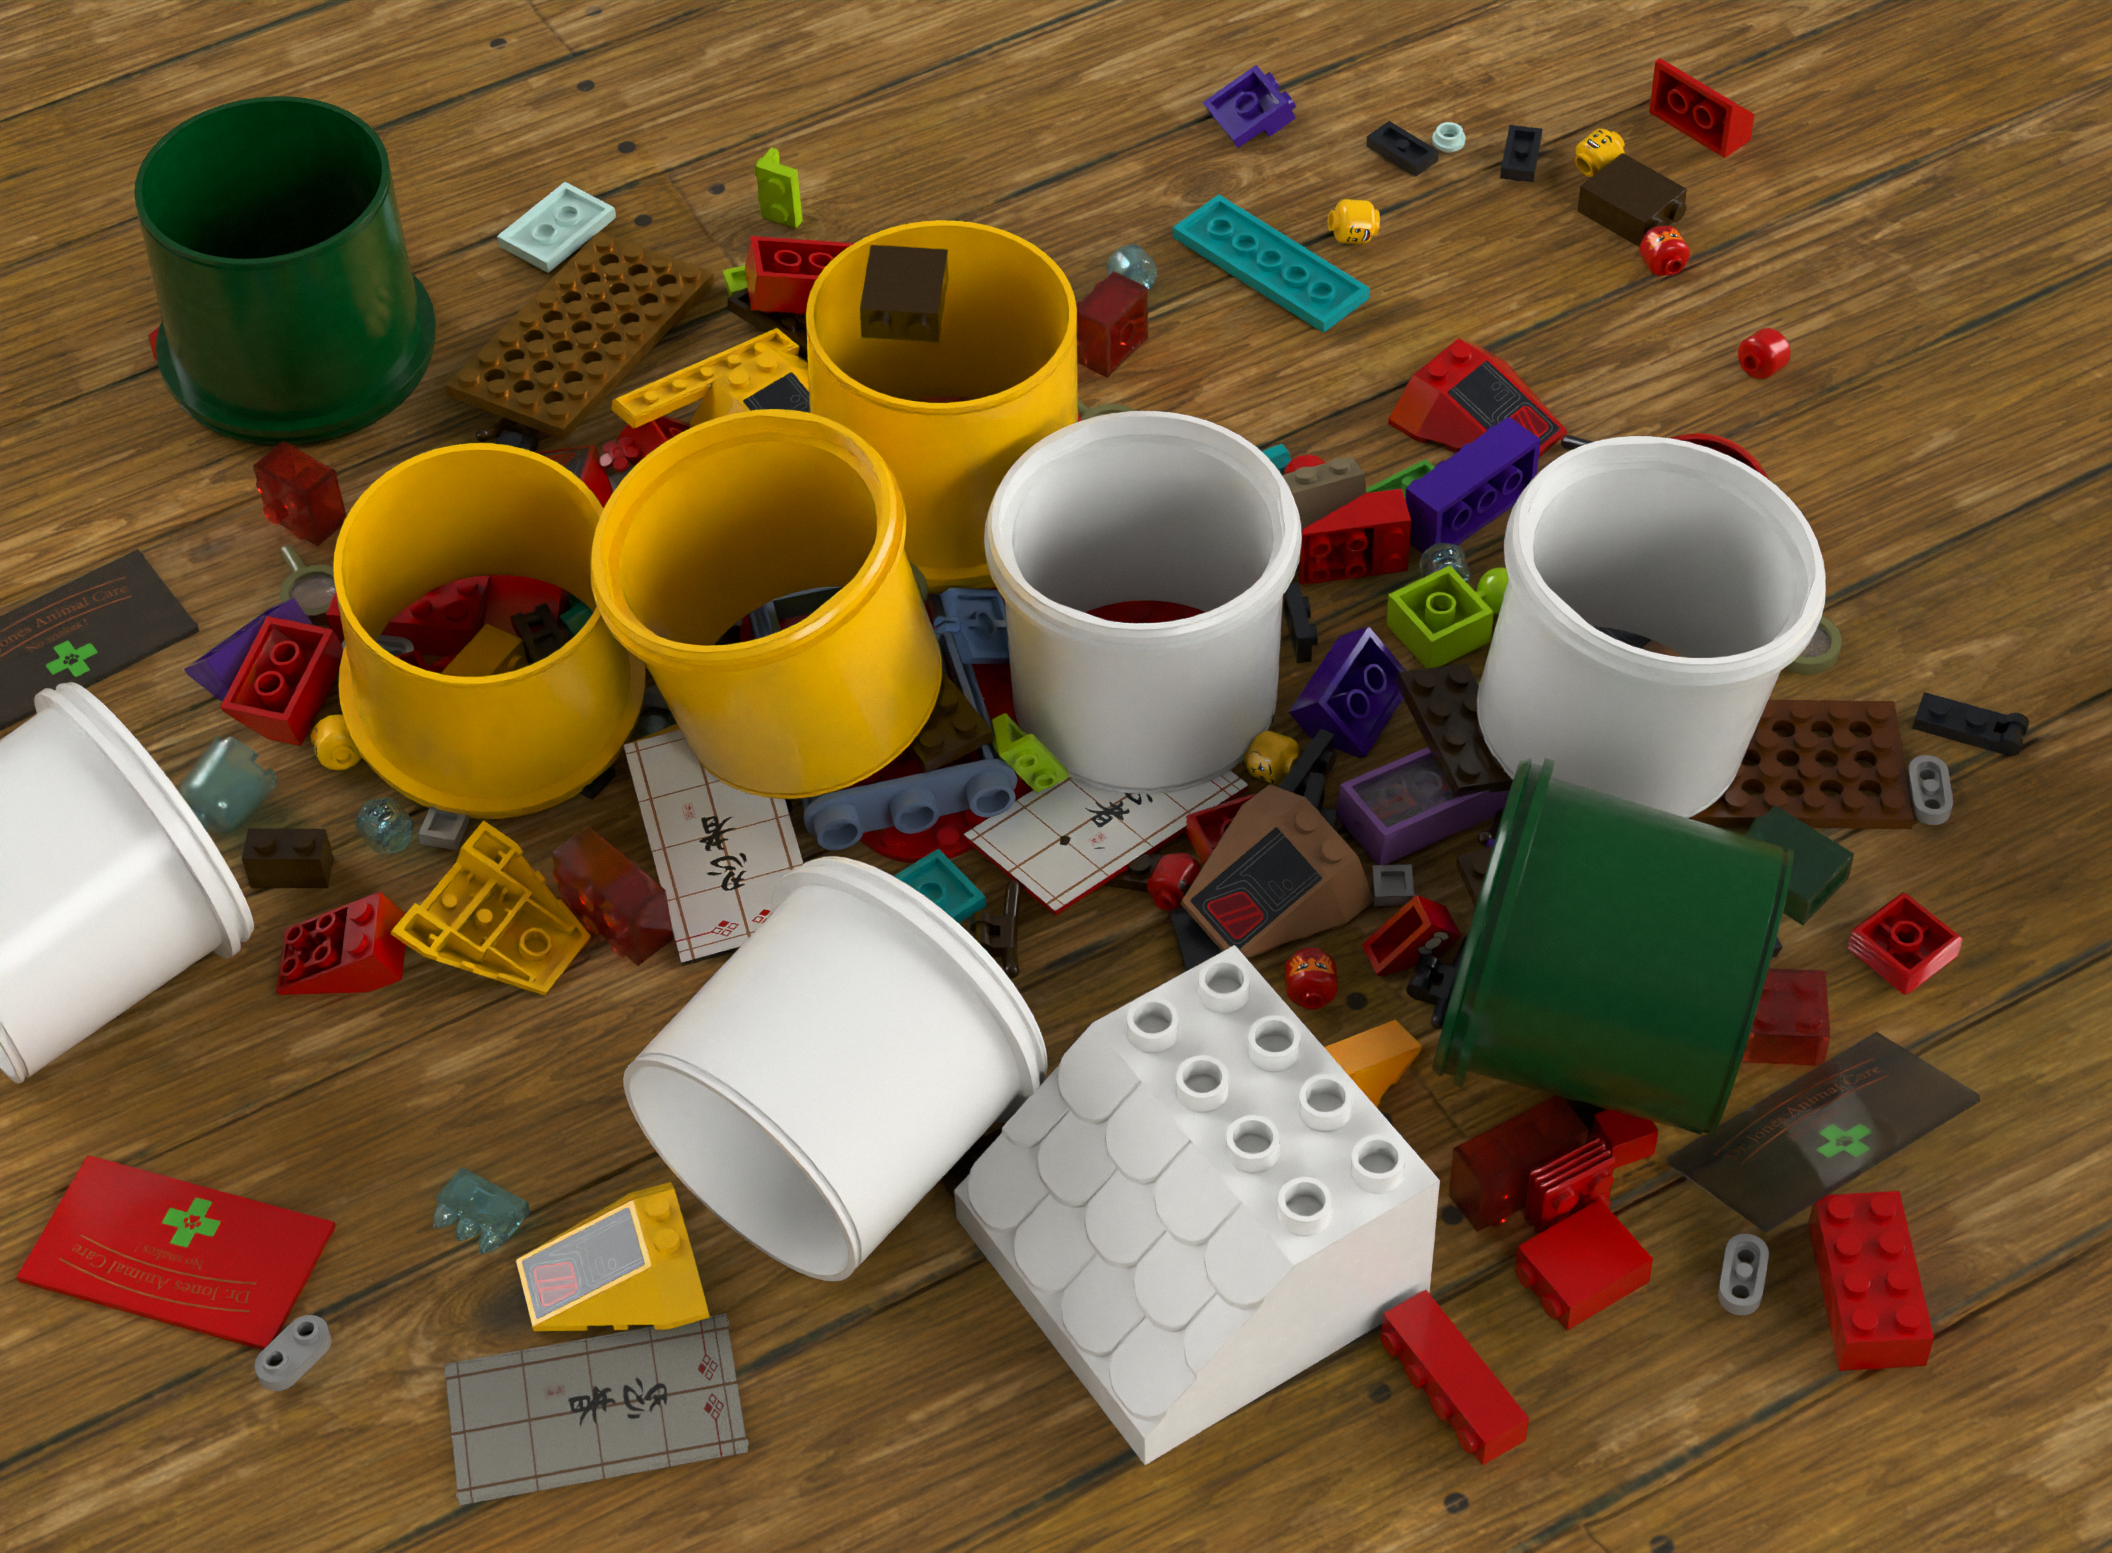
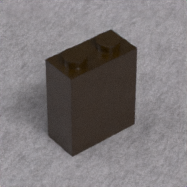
M1622 153L1580 186L1578 212L1639 247L1644 235L1650 229L1656 226H1670L1672 223L1682 219L1687 208L1685 204L1687 189Z
M871 245L860 306L862 338L939 342L948 284V250Z

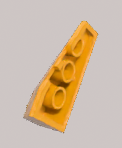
M1395 1019L1324 1048L1377 1108L1383 1094L1391 1084H1395L1420 1053L1422 1045Z

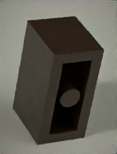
M248 828L242 862L251 888H328L334 857L326 829Z

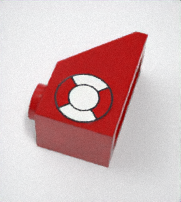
M1415 895L1362 944V947L1376 975L1382 977L1415 967L1419 957L1422 955H1431L1438 958L1462 935L1446 906Z

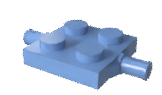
M949 588L942 592L940 597L946 617H937L934 621V627L938 626L935 630L939 633L951 632L953 634L962 664H1010L1006 609L1000 592L994 589Z

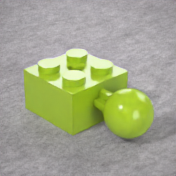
M1449 565L1389 594L1386 625L1426 669L1440 667L1491 642L1493 614L1499 615L1509 580L1507 569L1498 567L1487 571L1479 580L1477 591L1475 592Z

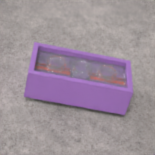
M1426 747L1340 784L1336 814L1339 821L1377 865H1385L1494 817L1499 810L1505 808L1510 790L1489 793L1488 790L1454 798L1429 747Z

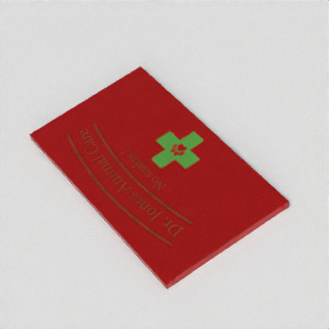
M87 1155L16 1278L21 1283L264 1350L280 1334L336 1225L335 1222Z

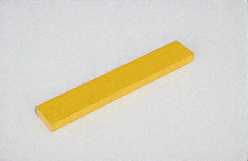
M775 328L612 400L611 410L635 429L704 398L716 379L769 348L798 356L799 345L778 328Z

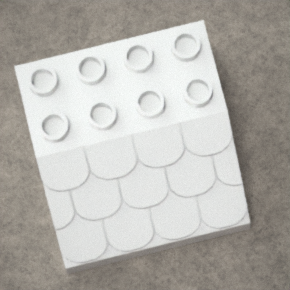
M1234 945L1093 1022L1067 1050L1059 1066L1039 1086L1035 1094L1031 1095L1002 1127L1000 1136L974 1163L970 1174L954 1190L957 1220L1140 1460L1146 1465L1381 1325L1383 1313L1424 1290L1430 1293L1440 1180Z

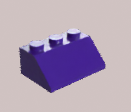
M295 598L289 599L264 611L184 670L188 676L220 701H223L267 616L309 625L313 624Z
M1369 626L1339 636L1288 713L1312 740L1318 731L1323 729L1334 734L1335 749L1358 758L1366 757L1403 699L1395 681L1399 672L1407 670Z

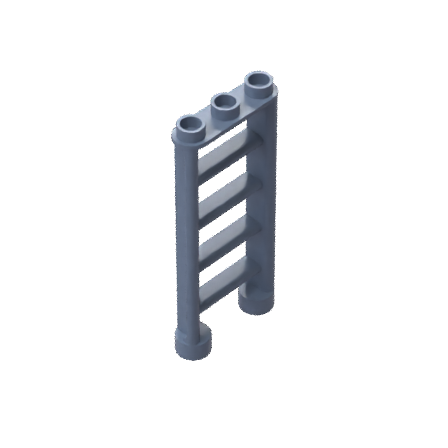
M843 587L807 589L788 594L760 606L748 613L754 638L759 639L780 632L781 628L778 620L812 614ZM928 594L926 603L934 624L937 617L946 616L940 594ZM934 630L941 654H944L953 683L993 730V736H995L972 664H962L954 636L951 632L939 633ZM991 742L976 749L979 759L976 762L934 770L927 774L920 773L819 796L801 798L805 811L803 820L807 831L814 837H817L821 847L828 850H841L858 842L864 832L895 826L897 830L903 833H919L932 827L937 822L939 816L971 809L975 815L981 817L1000 815L1013 805L1015 801L1014 789L1018 779L1015 770L997 754Z

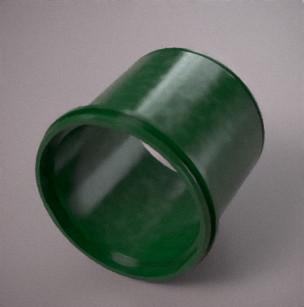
M271 96L239 100L206 110L173 128L153 146L138 170L134 195L162 316L156 342L157 362L167 389L182 409L208 429L237 441L266 446H299L326 442L352 434L374 424L400 406L418 386L428 368L436 339V320L433 304L428 292L411 271L388 155L377 133L361 118L338 106L308 98Z
M1531 758L1520 760L1469 929L1432 1070L1440 1077L1444 1073L1454 1076L1452 1085L1463 1087L1468 1071L1701 1135L1704 1132L1705 1136L1713 1137L1730 1097L1766 980L1789 888L1794 859L1793 849L1787 848L1783 850L1782 846L1551 778L1555 765L1554 760L1545 758L1543 766L1533 764Z

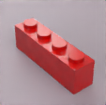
M1427 1290L1418 1293L1383 1313L1382 1333L1380 1334L1382 1345L1389 1355H1396L1403 1363L1410 1382L1416 1388H1422L1430 1398L1431 1406L1436 1415L1442 1421L1447 1420L1454 1428L1457 1439L1465 1452L1468 1454L1473 1453L1480 1463L1485 1465L1526 1441L1529 1417Z

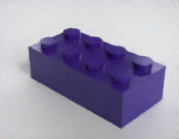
M1507 417L1496 426L1493 425L1488 428L1482 436L1472 443L1465 444L1459 452L1446 461L1439 462L1432 471L1420 479L1412 481L1405 492V501L1411 518L1410 545L1435 562L1440 559L1438 557L1439 553H1442L1444 556L1449 552L1446 549H1454L1513 507L1519 495L1537 475L1540 438L1510 417ZM1443 550L1442 552H1438L1433 555L1435 551Z

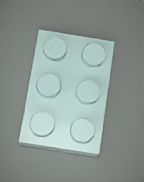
M564 182L497 236L498 245L549 273L616 218L615 208Z

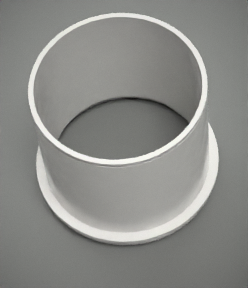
M1128 411L1092 417L1059 429L1029 448L1014 463L999 484L987 514L984 535L987 565L998 591L1005 599L1013 705L1020 729L1026 735L1033 734L1066 767L1069 777L1105 790L1133 794L1173 792L1206 783L1223 775L1244 760V753L1258 734L1268 731L1272 723V714L1274 715L1276 710L1283 594L1288 589L1295 575L1302 545L1300 516L1288 484L1269 458L1242 436L1207 420L1171 412ZM1154 600L1183 604L1200 609L1206 613L1170 622L1122 623L1107 621L1085 612L1119 602Z
M1652 436L1617 437L1580 446L1552 461L1531 480L1519 495L1512 508L1505 531L1504 560L1509 580L1477 695V716L1484 740L1492 755L1495 756L1504 768V771L1512 779H1514L1520 760L1531 758L1533 764L1543 766L1544 760L1547 758L1555 761L1551 778L1685 818L1692 817L1708 808L1727 791L1733 782L1780 671L1792 663L1804 651L1813 638L1822 617L1826 593L1824 561L1818 541L1802 512L1784 492L1759 472L1726 454L1691 442ZM1592 626L1614 628L1647 637L1674 650L1683 657L1669 656L1633 647L1604 634Z
M74 682L60 683L56 686V690L45 688L35 695L34 702L37 715L0 740V1070L17 1084L22 1083L25 1079L24 1077L29 1078L211 951L226 959L233 957L241 949L240 942H247L254 930L251 911L236 879L189 805L125 725L98 698Z
M828 856L808 861L800 867L794 868L778 882L772 895L773 913L647 1045L635 1060L628 1065L624 1073L623 1084L631 1111L651 1145L681 1182L712 1213L746 1241L783 1265L812 1278L824 1281H841L848 1278L994 1122H1008L1029 1097L1035 1094L1039 1086L1045 1081L1048 1064L1043 1037L1025 1000L990 954L958 922L927 897L894 876L857 860Z

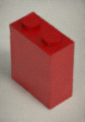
M1598 1199L1519 1245L1515 1274L1525 1288H1531L1539 1297L1546 1314L1553 1320L1557 1319L1568 1331L1649 1283L1653 1258L1605 1203Z

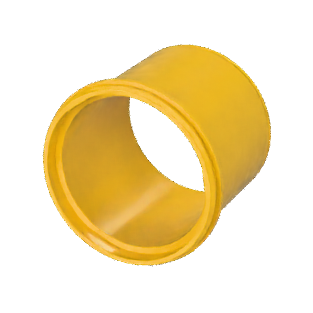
M948 220L922 221L888 228L871 234L843 250L823 269L810 291L806 308L810 413L837 422L862 437L880 454L890 467L904 500L906 512L904 550L908 560L916 565L924 575L928 586V594H941L949 588L987 590L996 587L991 577L986 561L984 545L985 523L999 484L1009 469L1029 448L1059 429L1078 422L1077 307L1075 296L1064 272L1045 252L1025 239L1005 230L973 222ZM871 245L948 250V284L939 342L861 337L860 306ZM934 397H963L975 399L952 403H926L912 401Z
M784 409L752 410L718 417L681 432L657 447L624 477L610 496L596 526L591 547V583L596 605L613 636L629 652L643 660L699 763L721 782L748 794L777 799L813 797L846 788L868 778L898 757L911 744L928 721L939 695L942 680L941 651L904 550L906 512L899 485L890 467L880 454L862 437L847 427L812 413ZM843 587L806 619L780 632L742 643L714 645L736 622L768 602L807 589Z
M493 443L451 445L419 454L387 471L370 485L351 508L337 538L333 572L345 639V648L339 668L338 685L345 725L352 742L372 770L396 791L427 808L433 807L451 813L468 815L469 818L504 819L520 817L556 806L583 791V787L591 784L593 780L616 761L624 749L623 745L628 743L641 714L646 690L645 663L629 652L613 636L598 610L592 591L591 547L596 526L604 508L584 482L562 465L543 455L518 447ZM513 575L541 580L570 592L594 612L584 627L559 650L532 665L498 675L460 677L430 672L400 660L376 643L381 632L392 618L429 591L457 580L477 576Z

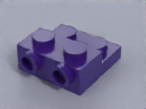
M1257 65L1202 102L1207 112L1237 148L1262 131L1270 137L1296 119L1292 111L1296 108V105L1286 91L1280 93L1278 91L1280 86L1270 72L1264 74Z

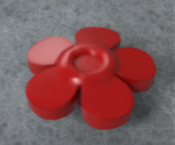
M629 437L620 438L617 445L614 441H609L602 447L604 455L600 457L599 462L604 469L614 466L617 472H623L629 468L628 461H636L640 457L639 448L633 446V440Z
M458 653L438 659L427 666L428 671L442 672Z

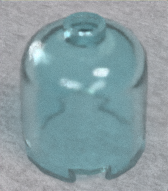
M217 736L183 779L179 788V793L204 829L221 834L235 831L241 827L278 785V778L272 768L265 772L255 762L259 755L245 744L231 737H227L223 742Z

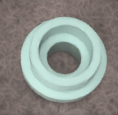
M1453 122L1440 124L1432 136L1433 145L1446 153L1460 150L1465 145L1466 140L1462 127Z

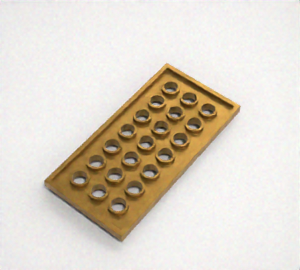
M598 232L445 384L446 395L565 440L714 284V272Z

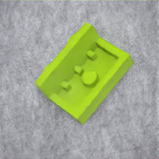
M771 147L764 157L757 161L754 170L757 177V199L760 202L761 217L797 229L803 221L797 169L780 164L778 149Z
M1006 713L992 719L995 732L992 743L997 754L1036 793L1051 788L1069 777L1066 767L1033 734L1026 735Z

